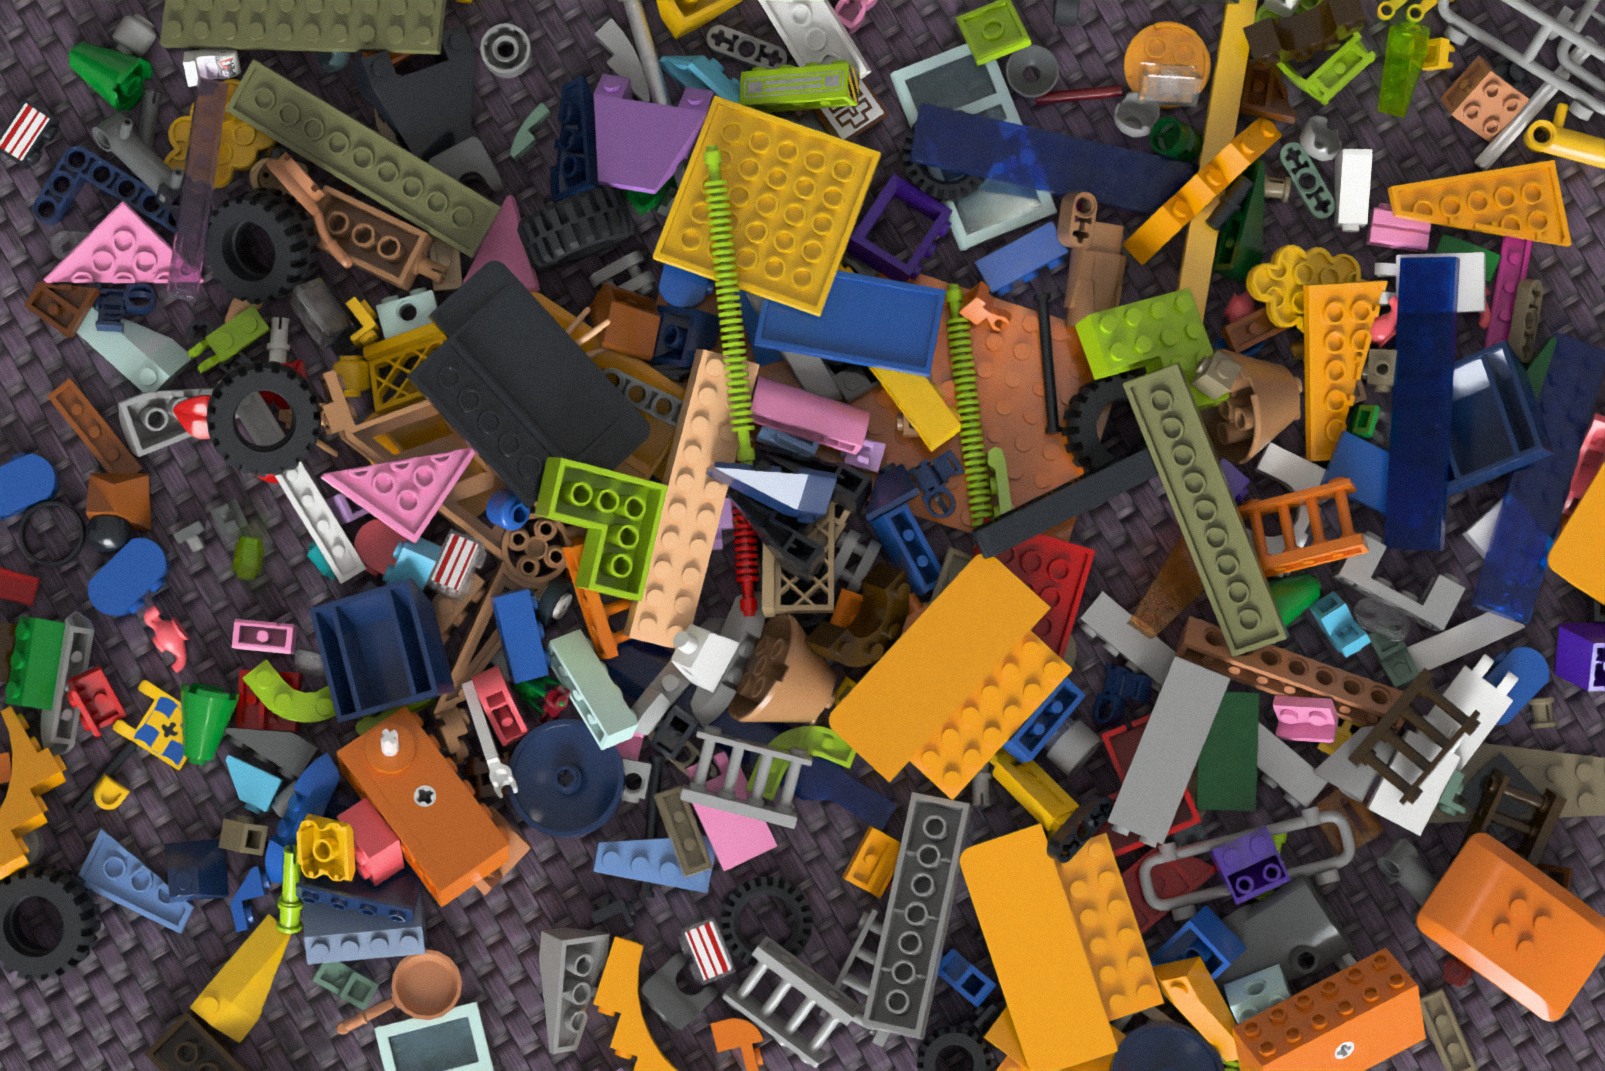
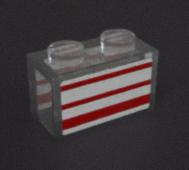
M450 529L427 580L429 589L462 602L465 595L469 596L475 584V579L472 578L476 568H482L487 557V553L484 552L483 542Z
M714 916L681 929L683 936L678 937L684 954L690 952L694 963L690 964L689 967L695 981L701 979L702 984L705 985L736 972L735 965Z

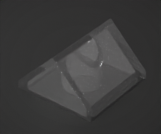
M1139 63L1138 104L1197 107L1202 86V78L1198 66Z
M321 278L299 284L293 288L289 304L322 351L354 325Z

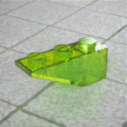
M1401 22L1389 27L1377 112L1403 118L1406 116L1426 58L1430 27L1409 22Z

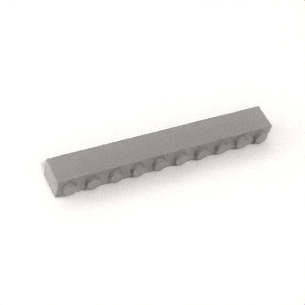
M1102 591L1078 619L1083 623L1080 628L1092 638L1096 635L1105 642L1103 647L1113 656L1117 657L1120 654L1128 661L1125 666L1131 669L1133 673H1143L1145 676L1153 678L1151 688L1160 694L1176 652ZM1258 722L1257 770L1263 774L1260 779L1272 789H1275L1277 786L1286 794L1283 798L1293 807L1297 808L1300 805L1303 808H1307L1328 781L1314 775L1313 771L1315 768Z

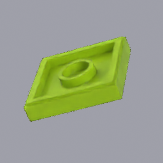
M997 0L955 17L956 23L977 66L1031 45L1030 37L1011 0Z

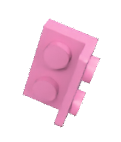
M1292 696L1274 697L1273 708L1278 719L1276 737L1280 740L1326 743L1334 741L1339 717L1332 699Z

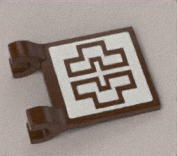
M864 78L859 81L858 106L791 111L797 121L813 112L829 135L846 141H851L889 116V113Z

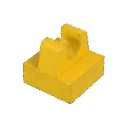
M1440 37L1422 40L1419 69L1432 71L1452 68L1453 63L1448 62V56L1450 52H1455V47L1450 44V39Z

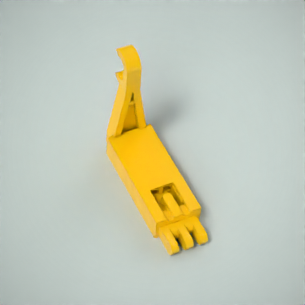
M1003 747L989 760L995 767L992 773L993 777L1049 831L1047 842L1078 809L1079 805L1034 760L1020 764Z

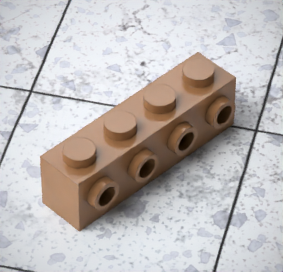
M473 571L461 597L440 590L431 601L434 605L444 645L451 637L448 635L454 625L459 627L469 615L466 610L473 602L478 604L486 592L485 587L488 583Z

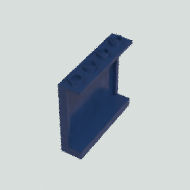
M333 792L323 817L337 820L336 816L360 802L361 799ZM403 857L405 868L377 886H374L369 878L364 880L358 873L356 866L352 881H333L328 875L324 874L317 878H308L302 872L299 883H296V896L309 904L321 902L330 904L332 908L338 910L350 908L359 910L361 914L366 916H376V914L388 916L390 920L395 922H405V920L413 921L422 881Z

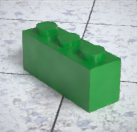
M19 616V622L15 630L14 653L10 660L11 672L6 686L7 696L5 704L52 710L65 623Z

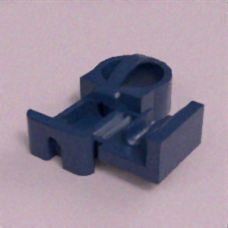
M101 282L97 283L96 288L100 289L101 292L94 302L98 311V320L95 323L97 331L124 332V323L121 322L122 315L125 316V313L137 315L151 313L157 304L153 288L145 283H127V289L103 288ZM133 297L151 299L149 304L142 307L131 303Z
M952 450L932 461L933 464L929 467L928 465L931 462L925 459L919 463L920 465L912 467L907 471L910 476H914L925 494L921 498L926 504L928 512L940 519L950 517L956 508L955 497L949 492L946 485L942 483H948V478L954 474L957 476L965 474L964 469ZM949 458H951L950 460H951L952 463L954 464V466H955V468L957 469V471L954 470L953 466H952L951 463L949 462V460H948ZM939 493H944L948 495V497L950 498V510L944 503ZM933 496L944 514H938L931 509L930 502Z
M1106 664L1104 668L1108 669L1106 682L1102 694L1097 693L1092 714L1096 722L1107 726H1115L1124 715V706L1128 696H1132L1134 701L1148 703L1153 678L1132 673L1131 669L1122 666ZM1112 702L1111 715L1105 719L1104 710L1108 703Z

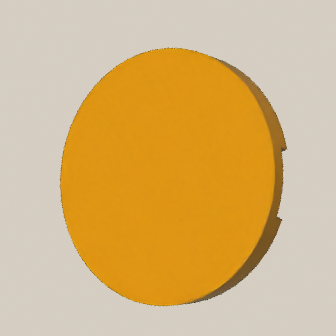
M1164 21L1154 23L1134 36L1128 45L1123 62L1124 76L1132 92H1145L1153 96L1159 103L1160 109L1179 108L1199 96L1210 76L1211 58L1206 45L1196 34L1197 32L1181 23Z

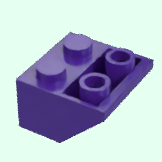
M1605 623L1558 624L1554 662L1555 675L1587 691H1605Z
M1266 826L1209 851L1216 869L1236 905L1291 881Z

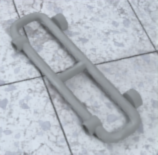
M1438 0V11L1441 17L1449 23L1443 34L1452 42L1463 46L1469 36L1473 37L1574 98L1568 110L1585 121L1590 119L1594 111L1605 115V103L1534 61L1551 31L1600 59L1604 64L1605 48L1525 0H1502L1541 24L1524 54L1452 12L1449 7L1450 0Z
M1317 806L1301 810L1302 817L1265 825L1271 836L1327 822H1333L1339 828L1344 848L1342 854L1337 857L1286 869L1291 880L1304 874L1307 876L1315 875L1317 886L1339 881L1338 868L1347 865L1353 859L1355 842L1351 826L1345 816L1334 810L1319 812ZM1261 827L1181 847H1176L1175 842L1158 846L1159 852L1147 856L1141 862L1138 870L1139 881L1146 902L1153 909L1159 911L1171 910L1174 921L1191 918L1197 914L1194 904L1230 896L1224 884L1168 899H1160L1154 892L1150 871L1157 864L1209 852Z

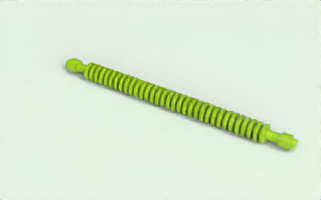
M718 145L706 146V152L703 153L704 163L708 165L709 182H704V187H710V189L705 190V195H711V197L705 199L706 203H712V205H707L706 208L707 210H713V212L707 213V217L714 218V220L708 221V225L715 226V228L709 229V233H715L714 236H710V241H716V243L711 244V249L717 248V251H712L711 253L712 256H718V258L712 259L713 264H719V266L713 267V271H720V274L714 275V279L721 280L715 282V287H721V289L716 290V295L722 294V297H717V302H723L722 305H717L718 310H724V312L718 313V316L725 317V320L719 321V325H726L725 328H720V333L727 334L721 336V340H727V343H722V348H728V351H722L723 356L729 355V358L723 359L724 363H730V366H725L724 370L731 371L730 374H725V379H732V381L726 382V386H732L733 388L727 389V394H733V397H728V402L734 401V404L728 405L729 409H735V412H730L729 415L730 417L736 416V420H730V424H737V427L731 428V432L738 433L739 449L736 450L737 460L741 461V464L753 465L752 460H755L754 448H751L749 430H755V425H748V423L754 422V418H748L747 416L752 415L753 410H747V407H752V402L746 403V400L752 398L751 395H745V392H750L751 389L750 387H744L745 384H750V380H743V377L749 376V372L742 371V369H748V364H742L743 361H747V356L741 357V354L746 353V349H740V346H746L745 341H739V339L745 338L744 333L738 334V331L744 330V326H737V323H743V318L736 317L742 315V310L736 311V308L741 307V303H735V301L741 299L740 295H734V293L740 292L739 287L733 288V285H738L739 281L732 280V278L738 277V272L731 271L737 269L736 264L731 265V262H736V257H730L731 254H735V249H729V247L735 245L734 241L728 242V239H733L734 236L733 234H727V232L733 231V227L726 226V224L732 223V219L726 218V216H731V211H725V209L730 208V203H724V201L729 200V195H723L729 191L728 188H722V186L728 185V181L721 180V151H718Z
M959 284L947 285L946 302L950 304L951 319L946 320V325H952V327L947 328L948 333H953L948 335V340H954L949 343V347L955 348L950 350V355H956L951 357V362L957 364L951 366L952 370H958L952 374L953 377H959V379H955L953 382L954 385H960L955 387L954 391L961 392V394L955 395V399L962 400L956 402V407H963V409H959L957 412L959 415H963L960 422H964V424H961L960 430L965 429V431L960 432V437H966V439L961 440V444H967V446L962 447V452H968V454L963 455V459H969V461L963 463L964 467H970V469H965L964 471L965 474H971V476L965 477L966 482H972V484H967L966 487L967 489H973V491L967 492L968 497H974V499H969L968 503L975 504V506L969 507V511L976 512V514L970 515V519L977 520L971 522V527H977L982 524L984 517H993L994 514L993 512H987V510L993 509L992 504L986 505L987 502L992 501L991 497H985V495L991 494V490H984L985 487L990 486V482H983V480L989 479V475H983L984 472H988V467H982V465L987 464L986 459L981 460L982 457H986V452H980V450L985 449L984 444L979 445V443L984 442V437H978V435L983 434L982 429L977 430V428L982 427V422H976V420H981L982 418L980 414L975 415V413L981 412L980 407H974L979 405L980 402L979 400H973V398L979 397L978 392H972L977 390L978 386L971 385V383L977 382V378L970 377L976 375V370L969 369L975 367L974 362H969L974 360V355H968V353L973 352V348L967 347L972 345V340H966L971 338V333L965 332L970 330V325H964L969 323V319L959 314L961 301L964 299L963 289H959Z

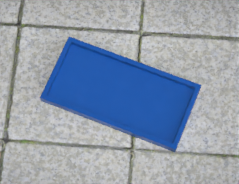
M838 270L820 317L763 297L754 345L930 378L946 290Z

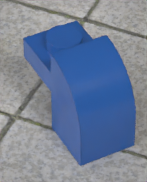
M953 948L940 962L938 975L977 1008L996 986L992 980Z

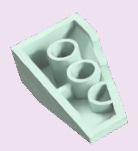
M94 305L77 331L84 340L142 392L165 391L194 359L190 358L187 351L172 338L122 317L121 322L124 323V332L97 331L95 323L98 320V311Z

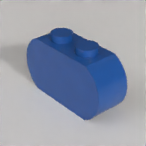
M664 263L659 291L663 300L669 306L695 309L705 302L706 294L712 296L715 280Z
M21 452L11 456L9 463L0 466V521L55 498L60 488V476L52 462L36 454L27 455L26 452Z
M146 538L131 539L89 580L88 595L93 606L104 614L117 617L126 616L130 612L132 614L137 613L146 603L143 599L151 591L154 594L157 593L166 584L167 581L164 578L169 575L171 566L168 553L160 544Z
M1518 647L1509 649L1507 652L1502 649L1493 658L1494 665L1483 676L1485 680L1495 687L1499 685L1508 671L1518 677V681L1507 694V696L1513 699V702L1496 725L1508 724L1549 680V667L1545 658L1532 648Z

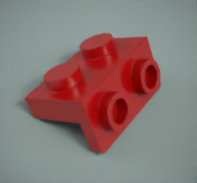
M100 664L68 679L69 691L66 692L67 698L73 708L78 706L82 713L79 718L86 731L91 730L95 738L101 736V728L127 716L126 710Z

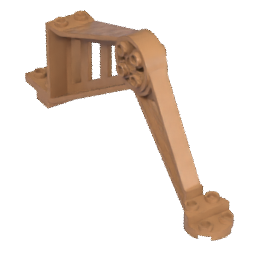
M334 369L318 375L328 402L320 406L321 419L327 435L339 432L343 441L375 465L471 448L444 419L446 427L452 434L394 455L373 439V437L439 414L430 402L425 399L354 424L353 420L357 419V414L352 402H346L343 391H346L347 387L342 374L336 375ZM476 453L473 457L486 472L455 483L437 510L440 515L500 559L450 668L455 692L438 696L431 709L433 718L439 719V723L434 724L442 748L444 751L449 750L455 765L464 763V758L469 756L463 739L457 738L468 733L466 725L470 724L465 709L456 706L457 703L466 700L461 684L471 681L472 676L481 673L502 646L498 628H496L471 661L493 613L490 595L502 593L504 586L510 590L525 587L529 589L530 593L534 592L537 600L550 582L566 568V561L561 547L571 544V539H567L565 527L560 521L534 515L537 502L530 507L528 520L534 519L529 527L531 536L523 528L506 530L494 524L493 528L490 529L456 503L498 486L501 489H508ZM544 524L546 531L542 534L540 528ZM557 533L560 537L561 546L548 545L546 541L551 540ZM515 534H517L519 537V540L516 544L513 542V537ZM508 549L521 551L523 555L516 557L512 564L509 559ZM552 552H555L556 558L554 561H552L550 557ZM539 559L545 567L552 568L545 574L536 576L540 569ZM525 562H527L529 565L527 571H524L523 565Z

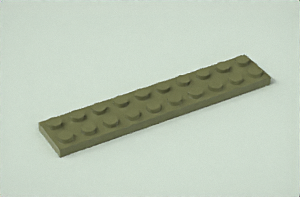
M165 0L160 45L164 48L379 53L387 50L388 53L440 54L446 0Z
M252 60L225 109L227 112L471 258H475L503 208L258 60Z
M1180 362L1124 382L1123 387L1232 657L1287 639L1289 634Z

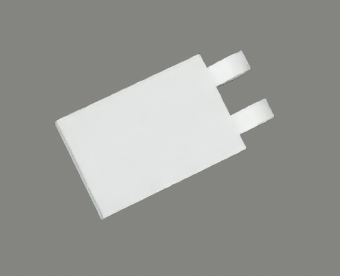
M1484 252L1396 255V264L1375 263V275L1377 277H1396V292H1382L1379 301L1380 306H1390L1388 301L1396 295L1401 304V314L1486 312V254Z
M1486 654L1482 656L1473 670L1465 665L1443 694L1444 697L1469 717L1475 710L1480 712V717L1477 720L1481 724L1471 736L1465 733L1460 745L1454 751V754L1461 757L1456 766V769L1459 771L1462 770L1513 702V699L1507 696V694L1518 681V677L1509 671L1497 687L1483 678L1484 674L1494 663V660ZM1437 705L1427 715L1438 721L1436 728L1445 736L1449 729L1458 731L1461 727L1459 723Z
M473 681L461 684L490 770L489 777L497 796L503 798L501 789L505 785H510L513 792L517 793L518 786L511 769L501 763L485 711Z
M1423 715V718L1436 728L1438 721ZM1418 728L1415 733L1406 730L1402 737L1404 741L1430 762L1442 750L1439 745L1427 740L1429 737ZM1449 729L1446 737L1451 739L1457 731ZM1463 737L1422 784L1420 789L1423 790V793L1413 805L1409 802L1405 806L1400 804L1399 800L1404 794L1382 776L1366 808L1421 836L1461 758L1454 754V751L1460 745ZM1397 749L1388 764L1390 768L1411 785L1423 773L1420 768Z

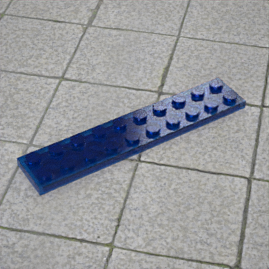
M921 103L919 106L909 162L1062 196L1070 192H1089L1096 198L1097 204L1151 216L1198 173L1200 166L926 103Z
M1458 257L1400 258L1395 345L1397 355L1393 381L1384 545L1387 546L1386 549L1444 551L1460 258Z
M1557 332L1552 336L1558 340L1537 398V403L1555 453L1511 471L1471 603L1473 607L1524 625L1529 624L1548 562V553L1555 539L1571 479L1579 459L1583 438L1588 429L1605 372L1604 349Z

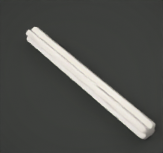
M1585 36L1586 38L1598 44L1591 36ZM1576 46L1569 54V57L1581 65L1590 53ZM1561 65L1554 71L1555 74L1565 80H1568L1572 75ZM1545 81L1529 99L1528 103L1477 157L1474 163L1481 170L1487 171L1559 89Z

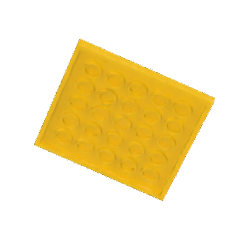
M714 95L654 251L653 259L718 282L721 281L720 279H714V275L720 274V271H713V267L719 266V264H713L712 259H716L718 256H712L711 253L712 251H717V248L711 249V244L716 243V241H710V236H714L715 233H709V229L715 228V226L708 225V221L714 220V218L707 217V213H711L713 210H707L706 208L707 205H712V203H706L705 199L711 197V195H705V190L710 189V187H704V182H709L708 165L704 163L703 154L706 152V146L718 145V151H721L722 163H720L721 180L728 181V185L722 186V188H728L729 191L723 194L729 195V200L724 201V203H730V208L725 209V211H731V216H726V218L732 219V223L726 224V226L733 227V231H729L727 234H733L734 236L733 239H728V242L734 241L735 245L729 247V249H735V254H731L730 257H736V262H731V265H737V269L731 271L738 272V277H734L732 280L739 281V284L733 285V287H739V289L820 317L881 157V152Z

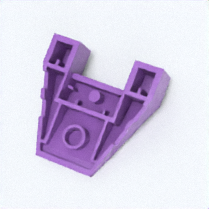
M602 74L594 92L598 184L656 194L677 171L676 166L683 159L687 160L692 155V149L696 145L713 101L714 91L686 87L678 107L633 100L630 78Z

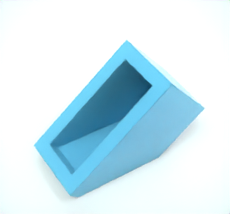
M228 755L226 763L239 799L246 802L244 808L259 815L262 810L270 812L271 805L275 802L274 798L279 794L285 780L238 757Z

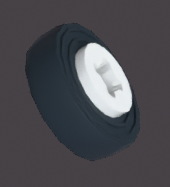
M557 576L543 590L537 602L538 610H535L537 622L541 621L543 626L552 627L565 614L574 592L571 580L563 576Z

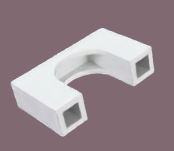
M1269 442L1254 471L1282 484L1292 493L1320 486L1326 469ZM1307 505L1296 507V516L1293 522L1296 544L1300 548H1303L1309 534L1305 533L1310 522ZM1247 529V532L1255 549L1252 530ZM1283 535L1265 536L1268 554L1276 555L1283 553L1285 549ZM1291 572L1272 577L1276 579L1283 578V575L1289 576Z

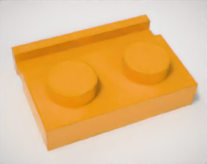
M869 826L842 878L881 898L895 872L901 842Z

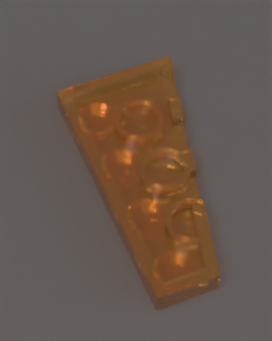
M1181 533L1127 624L1149 639H1153L1205 589L1183 533Z

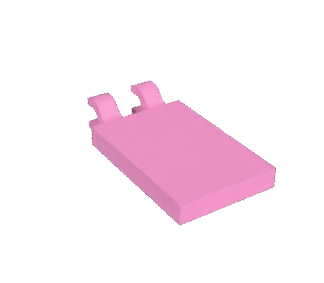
M725 751L712 756L720 775L705 782L707 790L718 793L719 789L723 787L729 764ZM698 764L686 768V772L692 782L694 781ZM740 767L734 788L735 797L747 800V797L751 796L752 792L745 790L748 782ZM692 803L723 871L777 847L765 821Z

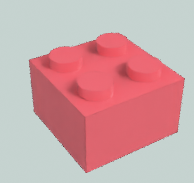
M364 798L336 816L338 821L349 823L353 829L355 862L357 863L355 866L364 880L369 878L373 885L377 886L405 868L399 838L367 798Z

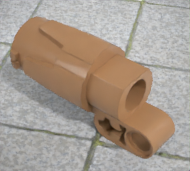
M1070 192L1063 197L1057 228L1058 241L1065 247H1072L1064 307L1067 308L1065 325L1075 327L1078 322L1089 314L1119 306L1127 258L1120 255L1124 226L1095 222L1097 201L1089 192ZM1078 199H1080L1082 202V208L1080 212L1076 208V203Z

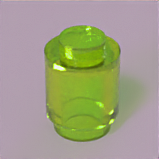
M241 536L238 543H235L232 572L237 573L238 579L254 580L255 576L261 575L264 554L262 539Z

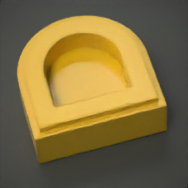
M104 773L94 787L93 797L99 807L105 810H112L123 802L130 791L127 787Z

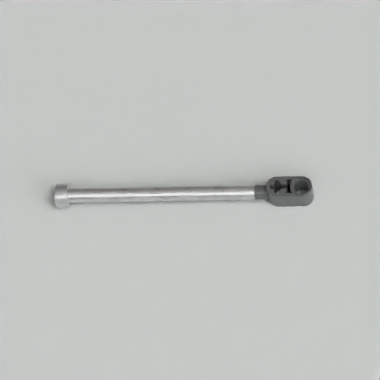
M617 0L624 3L652 102L672 106L641 0ZM683 159L676 166L677 171L674 173L678 189L689 163L688 159Z

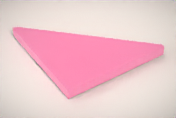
M509 195L506 197L502 205L503 208L485 238L462 285L486 263L500 261L509 268L529 292L541 290L536 271L531 267L517 232L521 218L516 200L513 196Z
M124 200L44 278L46 283H202L205 280Z
M472 448L324 473L320 478L407 540L416 543L475 455V452Z

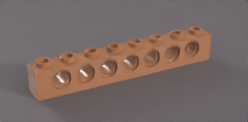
M1189 616L1180 632L1175 654L1176 657L1226 676L1231 680L1277 696L1332 699L1339 718L1364 727L1375 726L1403 693V691L1394 687L1380 684L1368 678L1349 673L1340 668L1332 667L1273 645H1267L1232 657L1221 628ZM1401 718L1394 725L1396 733H1398L1405 722Z

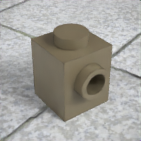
M1369 349V361L1364 364L1362 379H1367L1368 386L1374 387V392L1391 393L1392 388H1398L1399 350Z
M1217 350L1209 357H1202L1195 368L1196 374L1191 385L1213 400H1216L1230 391L1242 366L1234 362L1230 355Z
M236 815V820L224 819L218 848L263 856L268 826L254 824L253 817Z

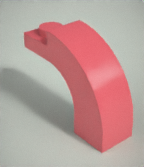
M1594 414L1588 429L1585 428L1578 443L1564 486L1560 509L1561 514L1571 516L1605 460V416Z

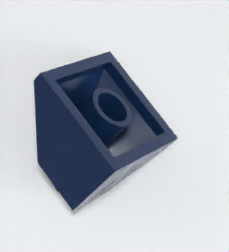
M658 305L657 309L661 318L654 354L650 361L645 360V362L688 368L693 364L696 349L710 351L715 347L720 328L719 321L722 317L698 309Z
M893 462L879 470L880 476L876 478L864 519L867 524L919 496L920 491L903 464L896 467Z
M220 839L164 844L170 903L229 897L225 849L218 848Z

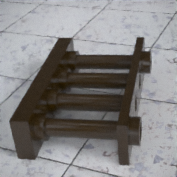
M1425 667L1348 758V761L1357 768L1361 764L1369 765L1400 790L1404 795L1399 800V803L1403 806L1407 802L1412 805L1423 793L1420 787L1465 733L1471 736L1481 724L1477 720L1480 717L1479 711L1475 710L1469 717L1433 688L1434 684L1431 681L1434 675ZM1419 695L1422 698L1426 696L1461 725L1460 729L1451 739L1446 737L1414 710L1416 707L1412 703ZM1400 718L1403 721L1407 719L1442 748L1432 762L1427 760L1395 733L1396 729L1393 726ZM1380 741L1383 743L1388 742L1423 771L1412 785L1376 756L1377 752L1374 751V748Z
M1495 768L1493 774L1486 780L1485 792L1456 855H1453L1450 859L1448 867L1468 838L1475 833H1486L1490 822L1524 834L1519 848L1516 850L1508 848L1536 867L1567 799L1549 788H1546L1543 795L1538 796L1508 784L1511 777L1502 770ZM1502 795L1536 807L1532 821L1526 823L1496 811Z

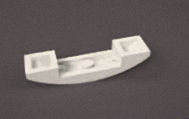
M1511 601L1442 633L1407 647V651L1419 672L1424 667L1427 670H1431L1525 628L1514 602Z

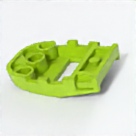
M1301 0L1292 16L1315 7L1323 0ZM1263 4L1255 14L1254 23L1269 17L1274 19L1283 17L1264 8ZM1355 32L1346 37L1344 40L1347 43L1306 80L1288 61L1279 62L1276 65L1291 83L1326 106L1332 97L1367 65L1374 62L1375 53L1367 51L1361 42L1362 36L1359 32Z

